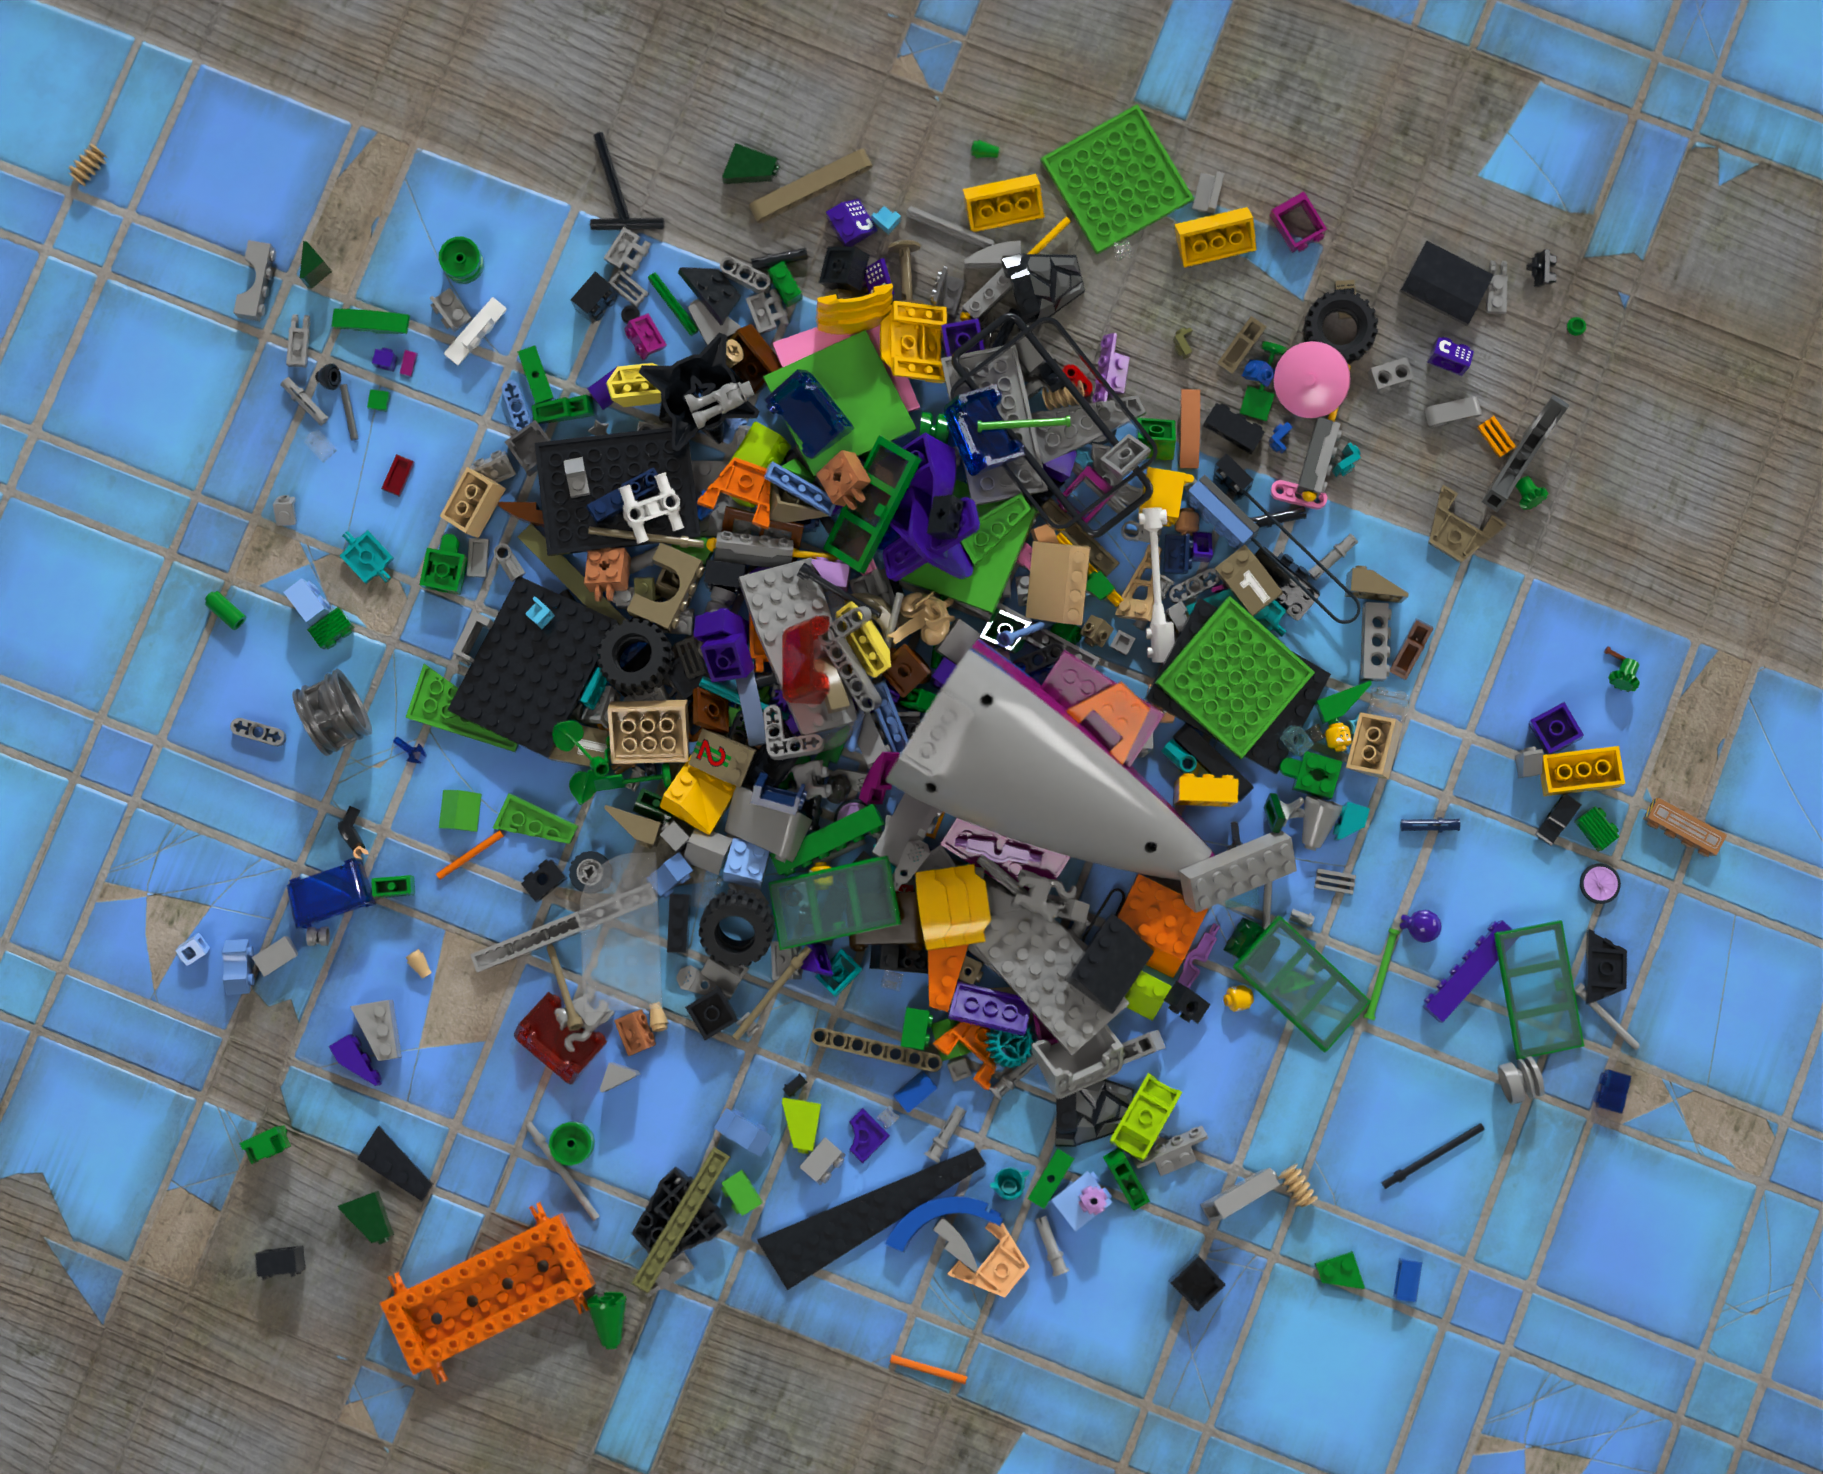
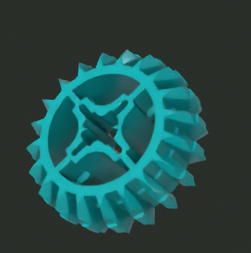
M1027 1024L1025 1036L989 1028L991 1032L986 1033L989 1039L984 1041L986 1044H989V1047L985 1049L991 1051L989 1057L994 1058V1062L1000 1064L1001 1067L1013 1068L1014 1066H1021V1063H1026V1057L1032 1056L1029 1052L1032 1050L1031 1045L1036 1041L1031 1038L1035 1034L1033 1031H1029L1031 1026ZM1001 1048H1005L1006 1053H1009L1010 1057L1006 1056Z

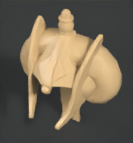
M932 591L930 594L915 592L905 596L902 600L900 612L904 617L912 619L893 633L888 634L887 637L894 638L893 642L897 644L909 634L911 635L913 632L921 629V639L927 645H938L948 635L950 622L955 620V617L949 615L946 609L953 604L954 600L948 598L942 601L933 596L935 591Z

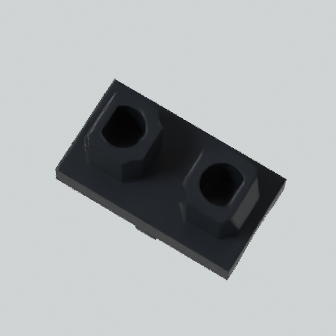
M1548 249L1535 253L1532 263L1526 265V270L1532 271L1534 287L1550 285L1556 282V274L1550 272V267L1556 265L1557 256L1550 254Z

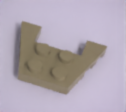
M1443 485L1440 489L1428 544L1461 563L1507 524L1492 515L1482 531L1448 511L1458 493Z

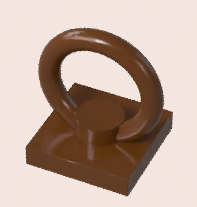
M906 644L896 649L895 653L890 657L891 667L882 673L903 698L918 684H926L931 679V671L926 661Z
M695 688L693 690V702L688 706V717L690 722L693 714V724L701 728L693 735L689 731V742L698 741L702 728L723 735L728 733V699L702 688Z

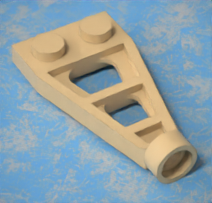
M1150 544L1147 545L1145 556L1121 596L1123 601L1119 604L1115 613L1119 618L1151 622L1154 605L1152 575L1150 581L1141 580L1145 569H1152ZM1158 547V550H1159V567H1160V560H1161L1160 555H1161L1162 549H1161L1160 547ZM1139 586L1148 587L1145 600L1133 599V594Z

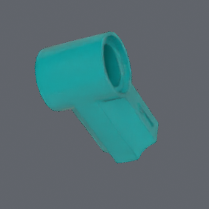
M1171 739L1161 752L1182 773L1191 774L1196 768V759ZM1190 760L1193 763V767L1185 769L1182 762Z

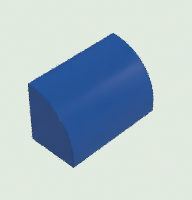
M922 1070L893 1096L905 1111L909 1113L938 1087Z
M1399 1258L1393 1298L1410 1302L1417 1301L1422 1262Z

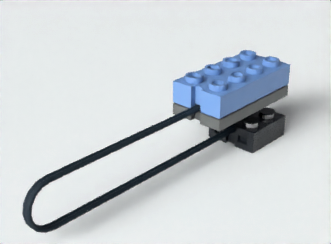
M1227 453L1215 464L1213 474L1216 481L1221 485L1224 483L1229 488L1228 492L1235 498L1238 497L1241 500L1246 495L1354 599L1358 609L1352 619L1344 621L1335 617L1255 539L1260 527L1206 475L1198 481L1194 478L1192 483L1184 485L1183 489L1188 493L1187 504L1194 510L1197 509L1202 514L1201 518L1207 524L1211 523L1219 536L1226 537L1229 540L1228 544L1234 550L1241 548L1243 545L1247 546L1253 541L1333 620L1338 623L1347 624L1357 619L1361 607L1356 596L1248 493L1252 488L1254 479Z

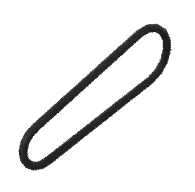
M1115 888L1111 890L1085 932L1082 942L1085 941L1086 936L1115 891H1119L1122 894L1121 903L1115 913L1117 917L1125 900V894L1122 889Z

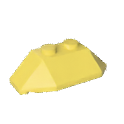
M647 363L618 366L606 382L611 400L622 407L661 403V392L639 373L642 365H658Z
M852 601L836 612V619L858 606ZM858 611V618L862 620V614ZM872 619L845 637L867 675L876 678L891 667L890 650ZM843 621V628L847 630V624Z

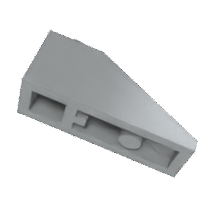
M1159 1030L1122 1043L1123 1064L1166 1048Z

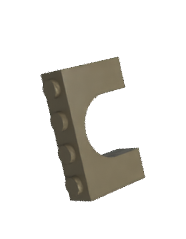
M660 542L652 560L655 565L669 570L679 577V590L672 599L665 602H654L635 593L627 608V612L632 617L642 621H650L652 625L655 624L660 629L671 633L673 629L677 628L680 621L679 616L681 612L686 610L688 606L687 600L690 595L694 594L697 586L696 582L698 578L703 576L705 567L702 560Z

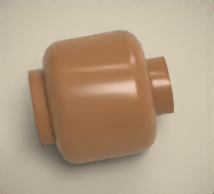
M1181 508L1179 518L1175 523V530L1181 533V535L1190 534V536H1193V533L1199 530V514L1193 508Z

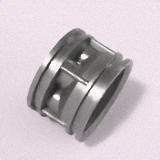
M335 669L332 671V674H326L324 680L311 687L304 685L301 687V690L296 689L292 692L293 702L304 728L316 747L325 756L331 755L333 751H339L340 748L357 739H363L364 735L369 736L372 734V726L365 707L353 685L341 670Z

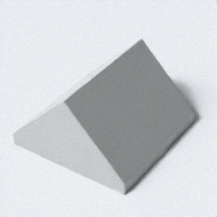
M1128 434L1101 458V461L1121 481L1149 456L1151 450L1135 437Z
M695 828L687 843L684 859L691 865L719 875L733 839L714 831L709 836Z
M614 1062L608 1063L600 1087L601 1093L607 1092L640 1075V1072Z

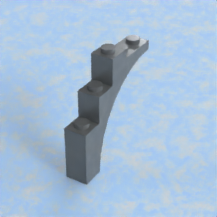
M1552 395L1538 416L1526 429L1520 442L1509 455L1505 465L1494 478L1482 503L1496 512L1501 509L1547 436L1568 409L1569 404Z

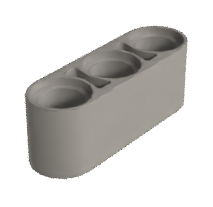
M730 256L724 257L720 261L721 272L726 278L757 294L764 292L765 295L769 293L771 284L766 274ZM727 264L734 266L731 270H725L724 267ZM745 272L750 274V277L747 279L741 278V275ZM760 281L767 283L763 288L757 286Z
M1477 396L1437 404L1424 409L1429 428L1482 416Z

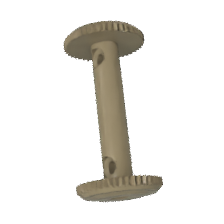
M913 240L895 241L888 246V251L899 253L902 300L900 301L924 304L923 301L913 300L910 253L921 249V245Z

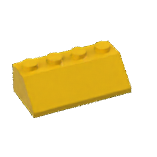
M1036 174L962 189L970 230L973 232L1044 218L1041 188Z
M1248 207L1174 224L1176 241L1183 267L1256 251L1254 220Z
M1619 746L1543 755L1542 774L1540 775L1543 796L1623 786L1625 779Z

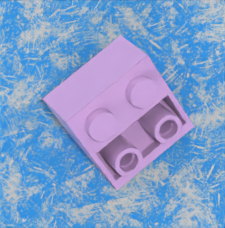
M823 557L812 559L811 563L817 575L848 592L851 574L849 565L841 560L829 562L827 558Z

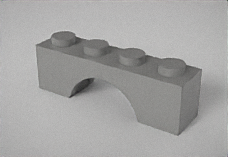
M248 240L245 259L254 266L256 279L248 291L237 294L233 313L238 318L260 321L261 316L265 314L264 301L269 294V287L267 286L268 281L272 278L273 270L271 266L272 262L276 259V251L271 244Z

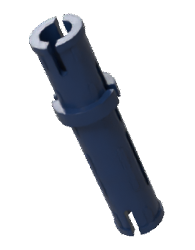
M1442 817L1437 819H1401L1400 828L1401 831H1438V833L1451 830L1460 831V819H1443ZM1412 824H1428V826H1412ZM1433 824H1448V826H1433Z

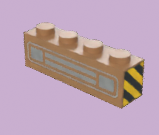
M1659 797L1652 800L1643 817V820L1647 821L1648 826L1654 829H1662L1665 831L1664 834L1666 836L1682 840L1681 844L1689 848L1695 847L1699 850L1698 853L1705 857L1717 855L1727 837L1725 833Z

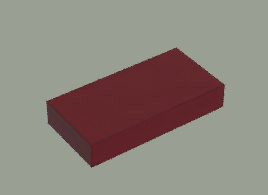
M396 454L381 489L400 497L415 462Z

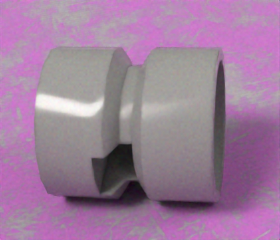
M713 586L710 594L712 600L707 603L704 612L717 611L719 608H727L731 612L729 606L733 605L736 594Z

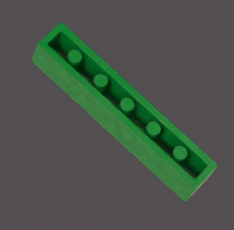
M871 804L805 836L793 862L786 860L784 863L775 859L776 854L771 853L769 855L778 874L787 877L796 872L795 869L800 866L806 868L812 865V860L818 857L822 860L829 857V852L835 849L838 852L847 848V843L851 841L857 843L865 839L864 835L868 833L873 835L882 831L881 827L885 823L876 804Z

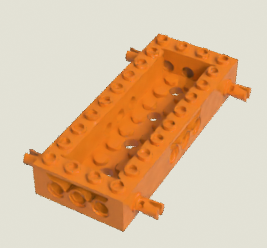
M541 1202L536 1204L538 1211L534 1206L529 1207L536 1220V1226L409 1289L408 1287L405 1288L399 1272L394 1274L395 1279L392 1275L387 1277L394 1290V1296L381 1302L380 1305L413 1375L425 1369H430L436 1385H439L441 1383L440 1377L443 1382L448 1380L441 1366L443 1360L568 1298L573 1299L579 1315L583 1313L582 1306L586 1311L589 1310L583 1293L596 1283L563 1213L551 1219L550 1217L547 1218ZM541 1260L548 1263L549 1268L547 1271H541L538 1268V1263ZM505 1278L512 1279L513 1287L511 1289H506L503 1286ZM474 1295L477 1297L478 1303L476 1306L468 1304L469 1296ZM434 1313L441 1314L442 1322L440 1324L433 1322L432 1316Z

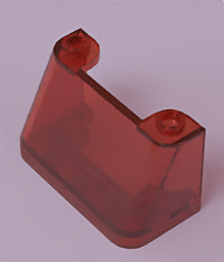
M829 616L812 617L786 628L783 633L782 694L787 702L821 704L830 692L828 676L821 672H814V640L818 639V635H823L828 631Z
M548 992L518 1024L514 1037L524 1048L563 1081L572 1085L608 1041L602 1033L593 1032L585 1041L574 1040L572 1045L575 1051H568L564 1045L565 1038L572 1033L582 1034L584 1029L580 1028L570 1031L568 1026L563 1030L560 1029V1024L556 1020L554 1011L557 1008H562L561 1000L558 996Z

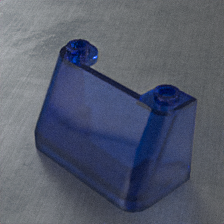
M797 369L764 399L768 410L772 414L782 415L803 442L802 452L807 458L815 459L854 430L850 420L814 375L807 370Z
M996 384L958 394L944 407L946 421L966 469L971 476L982 474L1025 455L1023 444L1016 439L1011 441L1006 429L982 430V432H978L977 421H1002L997 406L1001 403L1002 394Z
M355 858L344 861V865L303 879L296 877L289 880L290 883L287 884V890L296 929L304 930L312 927V924H318L320 921L340 914L358 910L365 906L376 905L361 860L356 861Z

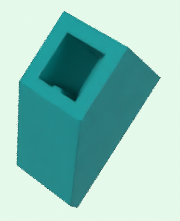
M1346 802L1345 805H1342L1339 824L1336 823L1333 830L1334 840L1339 841L1364 828L1370 808L1351 802Z

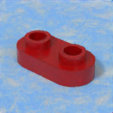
M1073 364L1066 365L1062 371L1076 386H1078V381L1080 380L1087 387L1084 390V398L1089 397L1093 390L1091 381L1077 366ZM1068 371H1073V372H1074V375H1073V376H1069V375L1067 374V372H1068Z

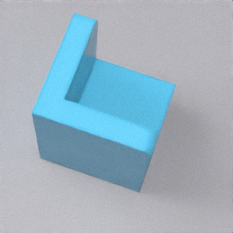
M885 206L877 214L873 213L871 215L872 221L888 235L901 222V215L896 211L892 213Z
M534 596L532 599L535 604L526 612V615L543 629L555 615Z

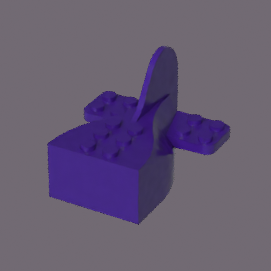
M925 432L902 447L922 460L889 524L901 537L883 550L886 575L889 579L898 581L928 562L956 578L966 579L973 573V564L968 553L959 542L971 536L979 529L980 522L974 500L968 497L960 499L964 502L957 539L938 540L927 534L933 496L953 495L957 468L955 449ZM893 453L870 468L868 473L895 488L908 461ZM871 484L876 507L879 503L886 506L891 496Z

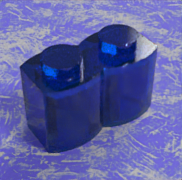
M1609 1069L1605 1070L1604 1073L1602 1072L1599 1077L1600 1091H1597L1594 1097L1596 1107L1622 1114L1631 1076Z

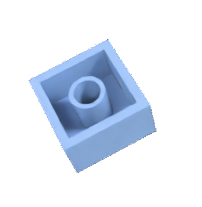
M301 578L283 592L305 622L311 626L331 612L332 606L321 595H318L321 592L311 581L306 582Z
M733 837L724 868L723 881L761 890L770 858V851L743 839Z

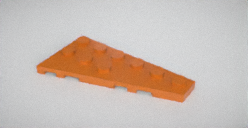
M969 944L928 950L930 1007L948 1012Z

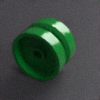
M453 237L441 246L439 263L445 274L452 281L459 284H468L475 281L481 275L484 269V259L477 245L471 239Z
M922 412L919 436L926 432L941 442L948 444L949 414L939 413L936 425H933V414L931 412Z
M575 1121L559 1125L554 1129L549 1139L551 1155L559 1163L569 1166L580 1164L588 1159L595 1145L594 1135L590 1128L581 1122ZM573 1140L575 1144L570 1147L568 1143Z

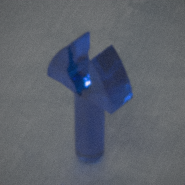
M394 738L393 743L409 754L408 762L422 763L415 758L414 752H420L423 756L427 757L421 744H418L417 747H412L401 738Z

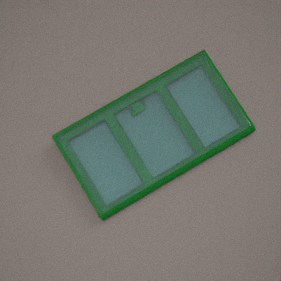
M888 855L769 882L780 950L901 925Z
M1279 915L1233 965V969L1324 1053L1330 1049L1371 1002Z
M1562 920L1494 933L1516 1059L1583 1047L1584 1041Z

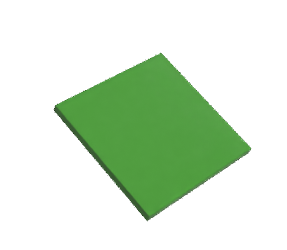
M1138 104L1041 158L1042 164L1096 255L1194 201L1193 195Z
M866 330L763 376L813 478L817 477L816 473L841 450L856 453L857 457L871 452L879 435L892 442L917 429Z
M956 480L953 496L958 499L964 497L971 499L968 484ZM1008 500L976 506L978 517L980 518ZM1030 506L1031 511L976 566L972 562L973 573L968 578H956L927 562L900 580L929 591H935V593L994 614L1037 511L1033 506Z
M1228 596L1156 680L1155 684L1233 754L1242 759L1315 672L1232 597Z

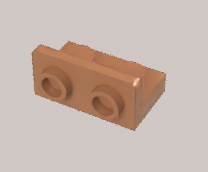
M642 1009L614 1020L628 1056L656 1045L654 1035L649 1028L647 1017Z

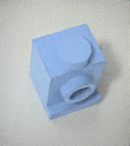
M197 933L179 945L175 951L177 952L178 959L188 966L204 956L210 947L202 936Z

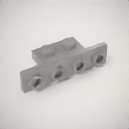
M1203 1126L1192 1128L1188 1132L1155 1144L1144 1162L1134 1156H1131L1137 1169L1155 1162L1160 1176H1163L1196 1162L1191 1146L1207 1140L1208 1135Z

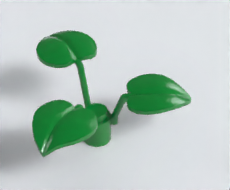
M565 721L556 724L553 728L552 738L555 745L560 750L566 752L572 750L576 745L590 760V768L592 769L588 770L587 773L585 771L575 773L569 781L571 793L578 804L582 805L596 792L593 778L603 777L609 772L608 754L611 758L610 738L608 736L605 740L608 748L605 749L604 759L600 756L591 757L578 743L584 736L583 727L576 721Z

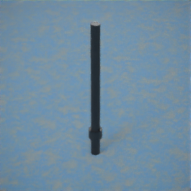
M1481 1123L1403 1170H1397L1393 1173V1176L1381 1182L1384 1189H1387L1397 1182L1401 1183L1406 1180L1408 1175L1484 1131V1126Z

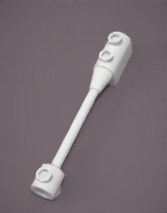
M1161 507L1142 509L1143 513H1139V525H1143L1144 529L1150 532L1154 605L1150 628H1146V639L1151 640V647H1147V657L1152 658V662L1161 663L1167 658L1175 643L1174 623L1166 621L1161 600L1157 531L1163 525H1167L1166 509L1162 510Z

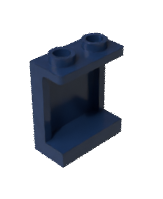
M760 773L754 785L750 804L796 815L798 809L802 810L808 793L804 791L805 784H801L798 793L766 785L768 774Z

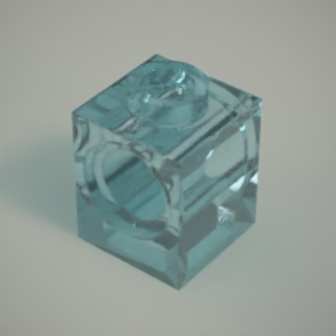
M1289 726L1280 737L1293 756H1302L1314 745V742L1301 726ZM1295 735L1298 736V742L1296 744L1294 743Z

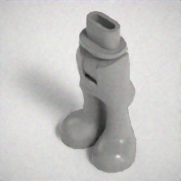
M747 381L742 384L740 382L725 384L721 389L700 398L688 394L685 395V399L698 429H701L710 418L737 408L748 401L747 398L755 394L750 382ZM717 401L719 403L718 405L706 409L704 411H698L699 409L713 402Z

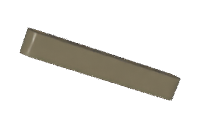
M859 149L753 201L749 208L757 223H763L869 171L873 165L865 150Z
M816 1028L811 1034L812 1042L819 1046L931 1072L938 1071L942 1066L941 1058L933 1053L825 1028ZM817 1031L825 1033V1040L823 1042L815 1040V1033ZM837 1035H841L844 1038V1044L840 1047L836 1046L833 1042L834 1037ZM855 1040H861L863 1042L862 1050H854L852 1043ZM874 1044H879L882 1047L880 1055H874L871 1052ZM894 1048L901 1051V1057L897 1060L892 1059L890 1056V1052ZM910 1054H919V1063L912 1064L909 1061ZM935 1057L939 1060L937 1068H930L928 1066L930 1058Z

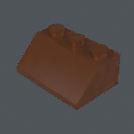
M749 324L737 329L730 338L737 341L743 350V359L732 366L731 369L742 380L750 382L756 395L767 386L763 376L782 367L775 352L755 327Z

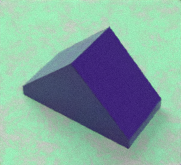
M1076 450L1042 464L1048 476L1060 482L1068 479L1071 476L1076 459Z
M1193 533L1192 561L1210 562L1213 557L1212 533Z
M822 943L807 945L812 951L804 959L801 969L831 977L833 972L826 945Z

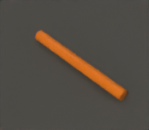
M499 830L436 873L439 880L504 837L503 833Z
M891 1355L890 1363L959 1383H966L967 1376Z

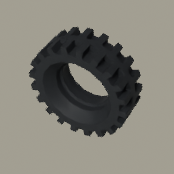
M1338 289L1330 294L1329 292L1325 293L1309 309L1304 320V341L1328 344L1341 353L1347 364H1351L1353 361L1361 359L1374 343L1378 333V318H1375V309H1371L1368 305L1369 301L1367 299L1364 301L1360 298L1361 294H1351V290L1340 292ZM1336 312L1350 315L1357 325V335L1354 340L1345 345H1335L1328 341L1322 329L1323 322L1327 316Z

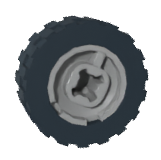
M582 852L572 860L571 867H569V878L572 885L579 891L587 894L602 892L609 886L612 880V865L604 855L598 852Z

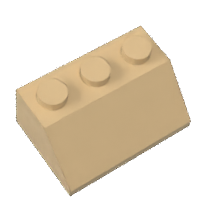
M467 467L440 517L464 533L479 538L506 488Z
M1360 712L1346 768L1369 776L1389 779L1403 724L1394 718Z

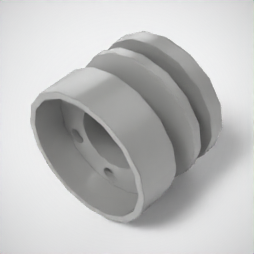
M1531 1056L1525 1057L1524 1061L1523 1059H1518L1517 1069L1512 1062L1498 1065L1499 1081L1504 1095L1511 1105L1523 1102L1525 1100V1093L1530 1099L1535 1098V1094L1538 1097L1544 1095L1542 1074Z

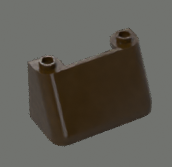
M895 892L901 925L849 936V947L856 952L865 951L869 945L906 944L911 950L915 951L926 948L917 892ZM858 893L864 924L891 918L887 893ZM850 894L847 895L848 928L855 926Z

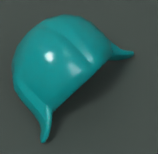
M1010 1167L1002 1169L996 1174L994 1182L990 1183V1187L1004 1200H1015L1022 1195L1025 1181L1030 1171L1020 1172Z

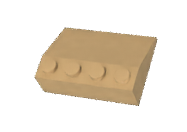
M1033 541L1026 607L1027 618L1064 624H1083L1091 547Z
M687 700L610 702L607 710L611 764L689 762Z

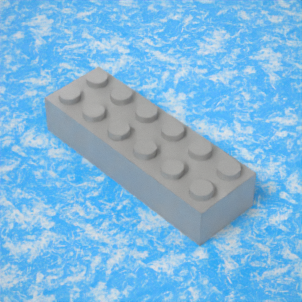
M1280 831V833L1271 832L1179 870L1185 904L1197 913L1296 872L1292 838L1283 831Z

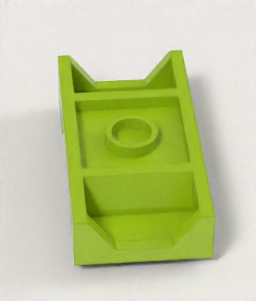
M1148 1073L1109 1142L1144 1162L1182 1092L1168 1087Z

